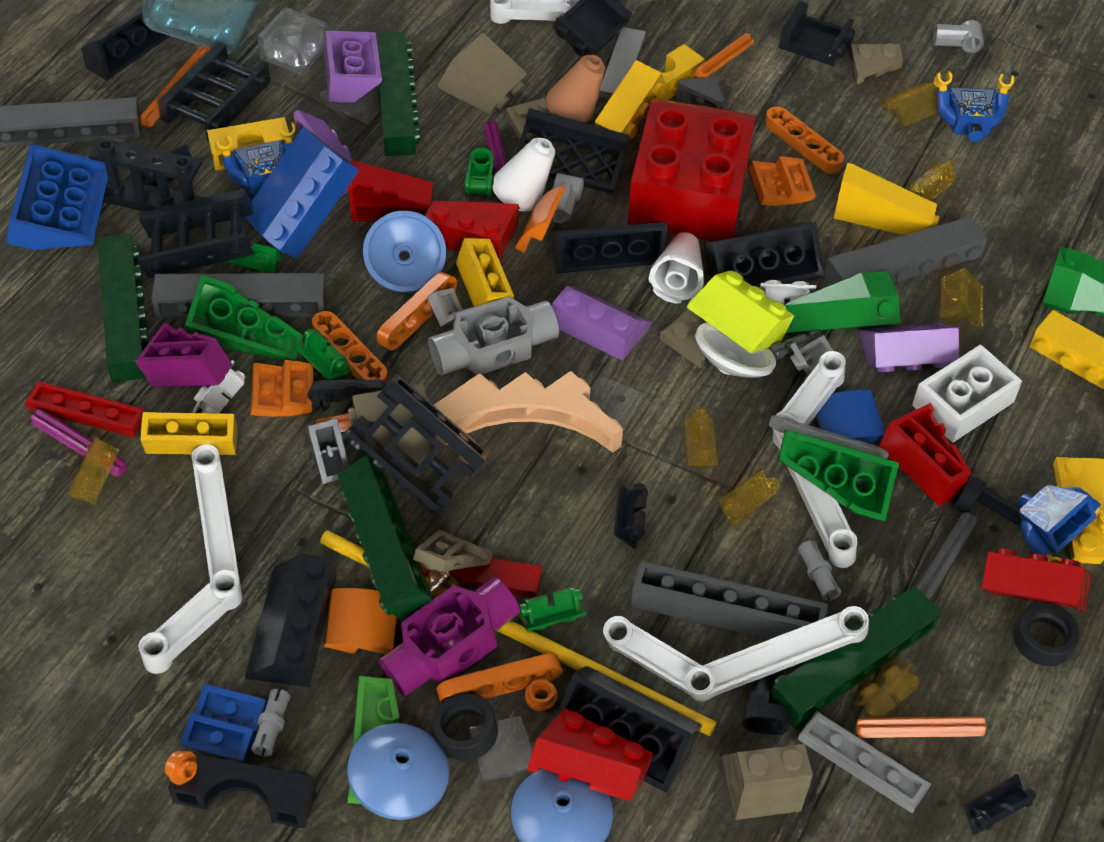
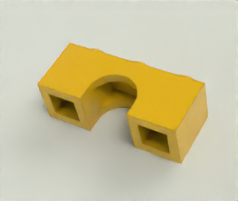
M685 44L667 54L665 73L662 72L665 90L661 97L656 99L669 100L677 95V86L680 80L698 78L694 75V70L705 62V58Z
M285 117L207 130L215 171L225 169L222 161L224 156L215 149L217 138L219 144L225 147L228 146L225 136L229 135L231 137V155H233V150L282 140L283 144H285V139L280 134L281 123L283 124V131L289 133Z

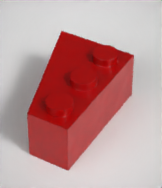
M351 160V163L359 169L348 186L351 221L376 222L384 215L396 211H412L425 216L434 201L433 182Z
M433 201L425 217L430 219L439 228L446 248L460 252L464 238L490 239L497 257L501 261L518 228L519 204Z
M929 403L890 422L879 447L889 453L888 456L893 461L898 462L899 467L938 506H941L960 496L972 472L956 445H951L945 436L946 428L943 423L938 424L933 415L934 408Z
M998 548L997 553L988 552L982 589L987 593L1021 600L1028 599L1074 607L1076 611L1086 613L1092 576L1084 567H1080L1081 562L1061 559L1060 564L1048 562L1049 557L1044 555L1029 554V558L1017 557L1016 551Z
M565 708L537 737L527 770L537 773L538 768L559 774L558 780L568 782L570 777L590 783L588 789L630 801L642 786L654 753L644 749L643 746L636 742H630L613 733L607 727L599 726L585 719L580 713Z

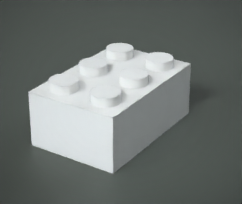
M980 344L919 383L912 406L919 409L931 403L934 408L933 415L938 424L943 423L946 428L945 436L950 441L955 442L1014 403L1022 380Z

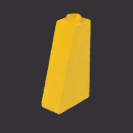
M847 163L834 219L900 235H908L937 226L940 216L935 215L936 203L854 164Z

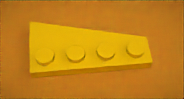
M1056 457L1053 466L1057 487H1080L1101 504L1100 508L1104 509V459ZM1098 517L1068 543L1071 560L1089 564H1102L1104 561V532L1097 527Z

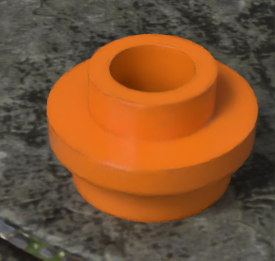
M537 679L526 688L525 701L533 710L547 711L554 707L557 702V690L548 680ZM539 694H543L547 698L537 699L536 696Z
M188 750L175 751L166 762L165 774L172 783L182 785L191 780L197 771V758L194 753Z

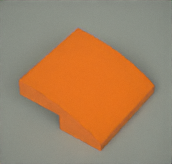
M779 156L776 163L752 160L748 167L760 205L780 206L798 204L813 200L816 196L803 159Z
M561 185L550 190L537 202L515 249L525 253L532 237L542 241L566 187Z
M284 360L283 366L254 363L251 375L250 415L278 417L312 413V401L308 399L307 394L313 384V365L292 360Z
M335 588L331 590L324 647L355 654L358 648L385 655L393 650L396 617L393 614H386L379 604L381 596L378 590L359 588Z

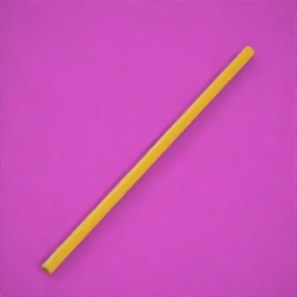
M329 530L324 532L320 540L322 545L370 568L362 556L365 552L363 547ZM426 579L433 599L447 590ZM510 620L497 630L542 654H556L560 663L576 671L588 666L702 724L700 732L707 736H711L716 727L717 721L534 631L527 632L525 627Z

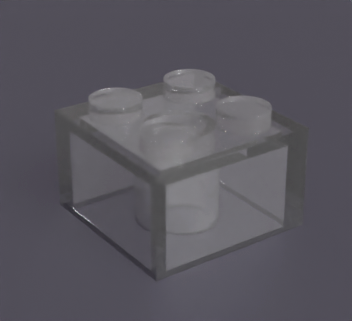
M284 7L257 35L260 59L303 75L324 53L325 31H328L327 23Z

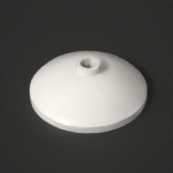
M709 323L701 324L696 331L695 338L698 347L706 358L724 374L758 378L769 375L776 366L775 357L768 348L751 354Z

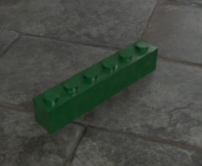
M405 32L376 33L382 76L379 90L385 156L416 155L415 144H420V129L414 128V126H419L418 110L412 109L417 108L416 93H411V91H415L414 75L409 76V74H414L413 58L408 59V57H412L411 42H406Z
M131 234L97 238L106 359L111 381L115 383L146 378L135 362L143 352L144 344H149L147 328L142 327V323L147 322L145 306H140V302L145 301L143 285H138V281H143L141 265H136L138 256H141L139 244L133 245Z
M365 455L338 474L341 484L339 491L349 506L347 513L355 523L357 529L355 536L365 551L362 556L371 568L373 574L370 576L371 581L381 596L379 604L386 614H393L403 622L431 602L433 597L420 563L413 560L415 550L385 472L378 468L369 456Z
M915 586L905 593L903 591L898 592L883 609L877 607L868 615V634L864 640L845 645L799 663L796 670L789 675L786 673L780 675L772 684L773 689L769 702L787 708L790 713L789 723L794 729H797L812 718L816 711H822L934 630L941 611ZM855 623L848 629L855 631L860 629L863 624L858 625Z

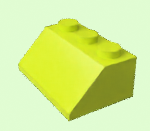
M734 271L715 275L687 306L688 309L751 354L767 349L772 344L782 341L794 317L793 314L786 310L783 304L765 296L762 289L751 286L743 280L739 273Z

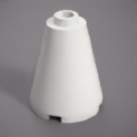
M545 138L532 139L495 174L492 188L498 199L503 203L519 204V207H521L519 211L526 212L532 211L537 202L542 198L555 156V149L549 140Z
M685 232L677 234L650 269L649 283L651 282L654 287V293L663 300L672 303H681L682 300L687 299L691 301L704 286L700 245L698 239L693 234Z

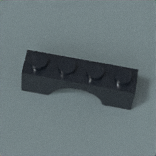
M201 751L192 752L197 758V771L193 778L182 785H176L170 781L168 787L174 804L205 810L215 799L225 793L248 791L258 795L265 801L269 808L272 823L303 829L306 827L316 793L314 777L309 776L306 772L300 770H292L291 772L277 770L268 764H258L257 766L245 764L241 760L232 757L225 758L224 760L211 757Z

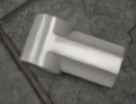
M968 20L961 25L936 24L934 27L933 46L962 47L965 52L975 53L981 50L984 45L982 27L978 21Z
M557 173L553 189L561 185L566 187L552 219L556 223L563 224L565 221H570L575 203L581 199L584 178Z

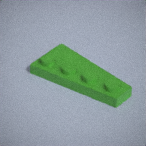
M359 676L352 749L356 742L371 729L385 724L399 723V712L392 679ZM403 757L396 758L399 763L407 762ZM349 785L347 803L361 804L354 796Z

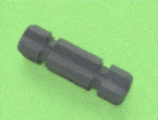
M819 330L808 332V335L802 334L786 339L784 343L781 341L774 343L769 350L774 355L775 360L785 358V355L791 356L795 354L790 346L794 342L800 349L822 335Z

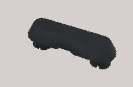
M380 379L315 381L307 397L312 401L311 407L314 410L319 411L321 407L323 411H326L331 406L330 402L352 399L353 395L381 391L386 386V382Z

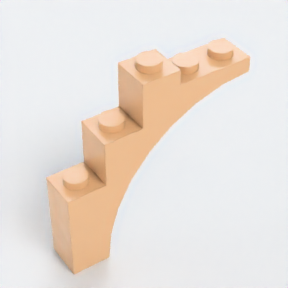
M571 371L546 389L539 380L533 379L526 372L500 390L492 380L488 381L479 373L434 404L438 410L466 434L487 426L507 422H539L575 430L596 440L612 453L619 449L622 444L623 428L619 422L607 416L597 403L590 401L591 388L588 383Z

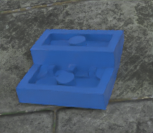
M851 390L833 393L816 414L821 429L873 444L881 441L885 433L871 390Z
M204 684L195 712L189 715L180 746L224 758H236L244 763L259 729L257 723L261 713H264L268 701Z

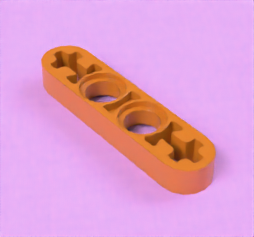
M772 107L767 110L765 125L770 131L822 171L835 174L842 170L844 154L786 109ZM789 131H798L801 134L792 135L789 133ZM807 145H817L819 149H810Z
M444 272L436 274L379 328L376 337L377 343L391 351L397 349L434 314L427 296L433 292L453 288L455 291L457 287L456 278Z
M321 311L313 316V330H319L321 335L328 341L327 346L332 345L341 355L346 357L347 367L352 371V375L357 380H374L380 376L378 379L384 380L386 384L388 383L386 367L334 313ZM340 338L349 341L343 346L334 344V341ZM360 355L366 358L361 363L351 361V358Z
M548 653L448 679L440 683L436 691L440 704L455 695L467 693L487 699L525 689L537 679L553 681L563 671L557 655Z

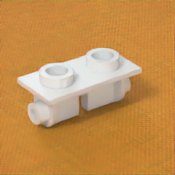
M768 280L765 283H761L759 288L764 291L765 296L784 305V300L791 302L815 292L816 285H809L808 282L804 281L781 284L778 280Z
M230 368L225 375V379L219 385L210 386L209 388L203 386L194 397L197 403L192 412L195 413L201 408L203 410L202 413H220L229 402L222 395V392L232 399L245 384V375L240 371L234 372Z

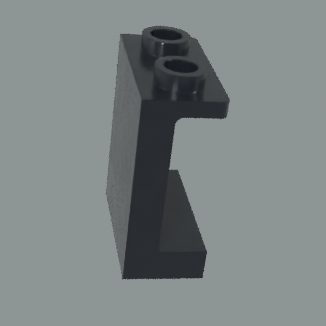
M579 0L563 16L560 14L556 17L553 28L561 39L566 40L573 47L577 55L581 57L595 55L627 26L632 13L618 0Z
M799 1L782 28L779 48L834 67L838 58H843L847 43L851 44L854 38L855 30L852 29L854 20L849 18L845 26L841 27L807 16L808 3Z

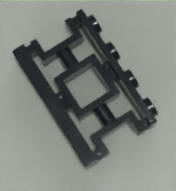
M396 374L377 395L388 406L374 424H371L361 415L345 434L349 437V442L356 449L364 450L373 457L372 461L378 468L383 471L388 470L395 476V481L401 488L406 491L411 490L419 497L418 501L423 507L439 513L454 495L443 486L447 479L458 467L471 477L476 469L486 460L489 453ZM400 403L413 414V417L404 427L390 416ZM381 425L395 436L386 448L371 437ZM411 427L435 446L420 465L397 446V443ZM446 443L460 454L450 467L436 456ZM427 465L441 476L432 488L418 477Z

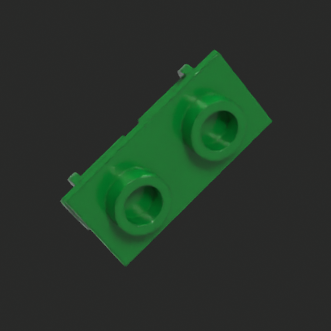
M250 242L254 249V255L224 261L268 273H276L277 261L281 262L283 252L279 251L276 247Z
M312 328L306 330L304 333L305 342L295 345V348L327 380H336L352 374V371L347 367L346 357L341 355L332 345L327 346L328 341L321 335L319 330H313Z
M569 587L552 592L553 603L548 604L546 594L523 600V604H519L521 613L518 615V618L526 631H540L547 626L560 622H572L578 617L587 615V611L580 603L583 600L580 588L574 589Z

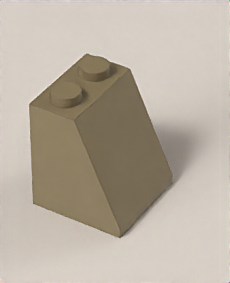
M481 33L452 60L437 87L490 114L496 108L501 110L510 100L509 95L513 94L516 96L524 87L522 81L527 73L488 36Z
M423 383L411 385L427 399ZM381 391L352 396L353 408L348 409L351 426L361 415L371 424L375 423L388 407L377 397ZM400 403L390 416L404 427L413 417V414ZM381 425L371 437L386 448L395 436ZM413 427L397 443V446L419 465L435 447ZM360 451L361 455L370 456L366 451Z
M805 744L736 752L721 757L735 820L800 812L802 810L813 777Z

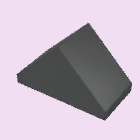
M715 76L686 79L678 82L676 102L723 109L724 97Z
M337 418L308 425L310 451L322 484L339 480L338 474L347 469L349 463Z

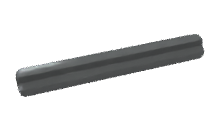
M968 512L962 513L916 587L929 600L976 525L977 518Z

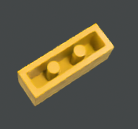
M635 60L595 120L596 126L630 135L629 139H633L637 133L638 125L642 119L647 118L652 99L660 98L665 90L662 72Z
M464 238L456 264L473 306L477 307L508 296L513 299L514 294L491 240Z
M1052 310L1036 329L1030 348L1104 390V338Z
M143 412L140 440L145 454L192 455V452L198 446L209 444L218 449L219 455H236L238 427L234 414Z

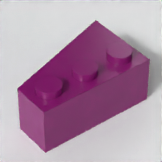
M167 323L161 326L135 361L152 387L219 385L233 365L215 338L196 332L191 335L180 327L177 330L172 329Z

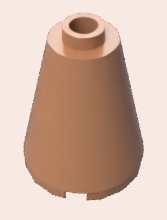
M583 56L549 90L545 100L551 114L555 115L556 113L561 117L587 123L592 119L605 72V65L598 56Z

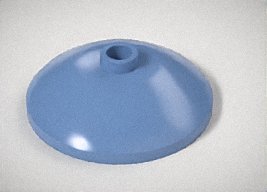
M396 211L384 215L371 226L364 240L363 258L369 274L382 287L394 292L411 293L419 291L436 274L442 271L446 258V245L441 231L430 219L412 211ZM406 252L409 254V258L402 260L399 254Z
M391 723L371 729L356 742L349 756L347 777L354 796L366 809L384 818L405 820L425 814L440 801L449 780V764L443 748L430 734L412 725ZM403 757L407 762L399 763L396 758Z
M540 769L537 773L528 776L518 787L512 801L511 822L515 835L520 842L606 841L613 821L612 802L609 795L588 789L590 783L571 777L568 782L558 780L559 774ZM559 800H566L569 804L567 806H559L557 802Z

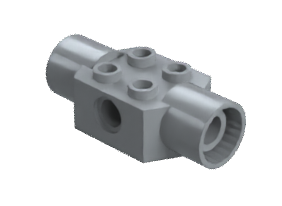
M508 296L456 313L454 329L429 337L428 347L433 364L441 376L463 368H467L477 375L479 373L485 374L531 359L532 346L558 338L559 326L555 312L548 301H541L525 307Z

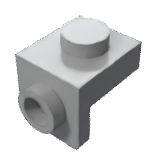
M453 288L436 291L427 296L440 327L452 324L454 328L456 313L467 310L462 309Z
M823 335L800 349L795 342L790 346L795 354L790 356L798 371L804 369L809 376L818 365L821 355L825 352L833 351Z

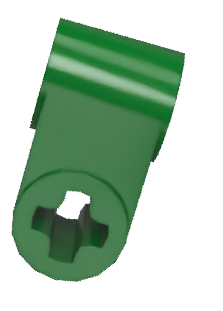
M487 148L474 149L470 154L468 172L465 178V196L482 194L487 195V198H492L494 157L493 153Z

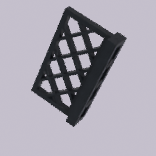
M529 108L515 155L524 148L525 144L527 145L530 142L527 137L528 133L540 135L551 143L556 140L566 142L568 146L558 151L553 145L555 149L554 159H557L561 167L550 169L548 177L555 179L557 173L584 178L583 187L613 194L630 135ZM585 147L591 149L593 153L582 157L577 149ZM572 151L577 160L566 164L562 155ZM610 154L618 156V159L607 164L602 155ZM597 158L602 167L592 171L586 162ZM581 165L587 173L577 176L572 173L571 169ZM607 172L611 178V183L599 182L596 176Z

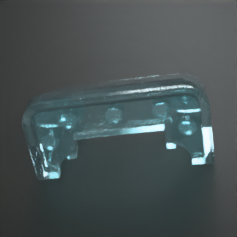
M143 0V20L150 29L206 48L212 49L218 42L227 45V52L229 54L240 44L260 0Z

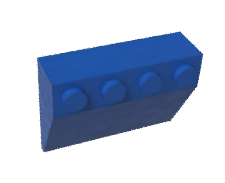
M303 126L251 201L253 215L246 216L245 218L262 237L279 251L298 259L359 169Z
M30 144L9 221L6 244L33 250L93 245L108 180L104 162Z

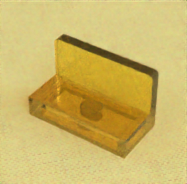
M934 81L923 83L884 99L881 103L884 110L896 109L902 127H905L938 113V90Z
M966 268L941 278V320L948 325L966 317L973 325L979 328L983 326V286Z

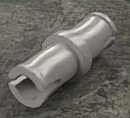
M815 541L802 543L798 548V552L808 568V577L810 580L815 581L824 601L836 599L841 594V589L831 574L832 567L830 563L824 560Z
M272 689L269 693L265 711L259 716L257 722L259 729L251 748L259 756L262 755L263 748L266 749L264 757L272 755L278 732L283 730L285 724L283 716L291 697L285 690L281 689L278 698L276 697L278 689Z

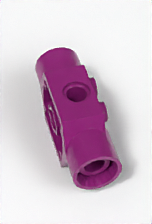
M493 577L475 591L453 585L401 622L403 643L380 658L379 663L387 677L392 679L394 687L404 697L411 694L428 680L442 683L448 679L455 678L498 647L495 631L521 613L520 607L509 589L497 577Z

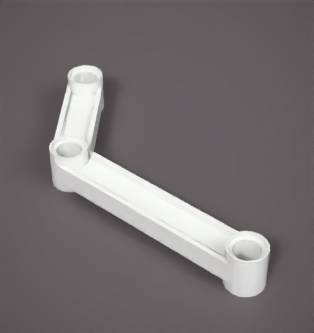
M490 0V18L493 22L500 24L507 23L511 19L555 21L556 17L560 14L563 16L579 0Z
M828 351L821 355L818 365L784 409L777 413L776 416L809 425L835 389L843 384L846 364L844 356L836 351ZM773 429V442L780 450L784 433ZM788 467L828 552L829 561L839 568L851 566L856 559L857 536L851 531L838 502ZM838 547H846L847 549L841 550Z
M204 444L194 449L192 452V462L210 583L155 632L146 634L140 640L138 646L144 667L147 671L155 674L168 670L172 665L173 659L226 611L236 608L242 601V590L221 460L218 449L209 444ZM161 651L158 654L151 655L153 652Z
M850 606L842 612L703 666L621 616H614L608 619L603 627V634L609 647L614 651L623 654L681 689L696 701L705 702L716 695L845 645L864 640L868 634L869 619L865 610L857 606ZM849 619H857L861 621L863 626L853 631L849 630L845 623ZM620 628L627 630V635L623 639H612V634L615 630ZM704 677L710 680L709 686L704 690L693 688V683L698 678Z

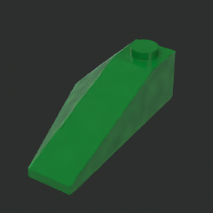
M1060 246L1042 306L1068 314H1078L1079 311H1094V315L1104 316V263L1089 254Z
M889 271L859 273L784 304L786 310L794 315L785 334L811 332L814 330L833 331L892 327L900 324L899 298Z
M204 275L200 277L184 326L188 334L192 335L196 332L215 338L222 349L279 360L296 361L299 351L295 348V345L301 344L304 336L278 317L271 316L252 299L248 300L229 283Z
M790 430L784 431L778 456L780 462L855 514L883 522L886 521L899 466L898 462Z

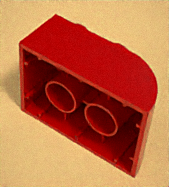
M653 98L649 107L631 180L627 224L667 222L668 234L677 235L685 232L693 234L697 239L709 241L734 236L754 135L756 114Z

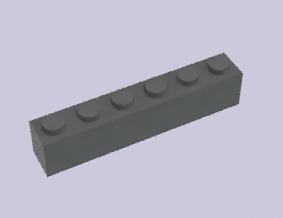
M137 97L0 106V147L97 141L99 137L111 140L141 138V121L139 119L141 114Z
M969 216L830 257L827 261L824 277L829 285H832L859 273L889 271L893 283L903 282L908 278L922 274L926 275L938 269L949 268L955 264L981 257L987 237L974 219Z
M324 273L155 274L151 299L156 318H187L200 277L204 275L229 283L237 289L238 293L248 300L252 299L258 303L259 307L271 316L313 317L316 313L325 311L326 286Z
M640 561L631 607L766 639L775 638L826 618L828 607L826 603Z

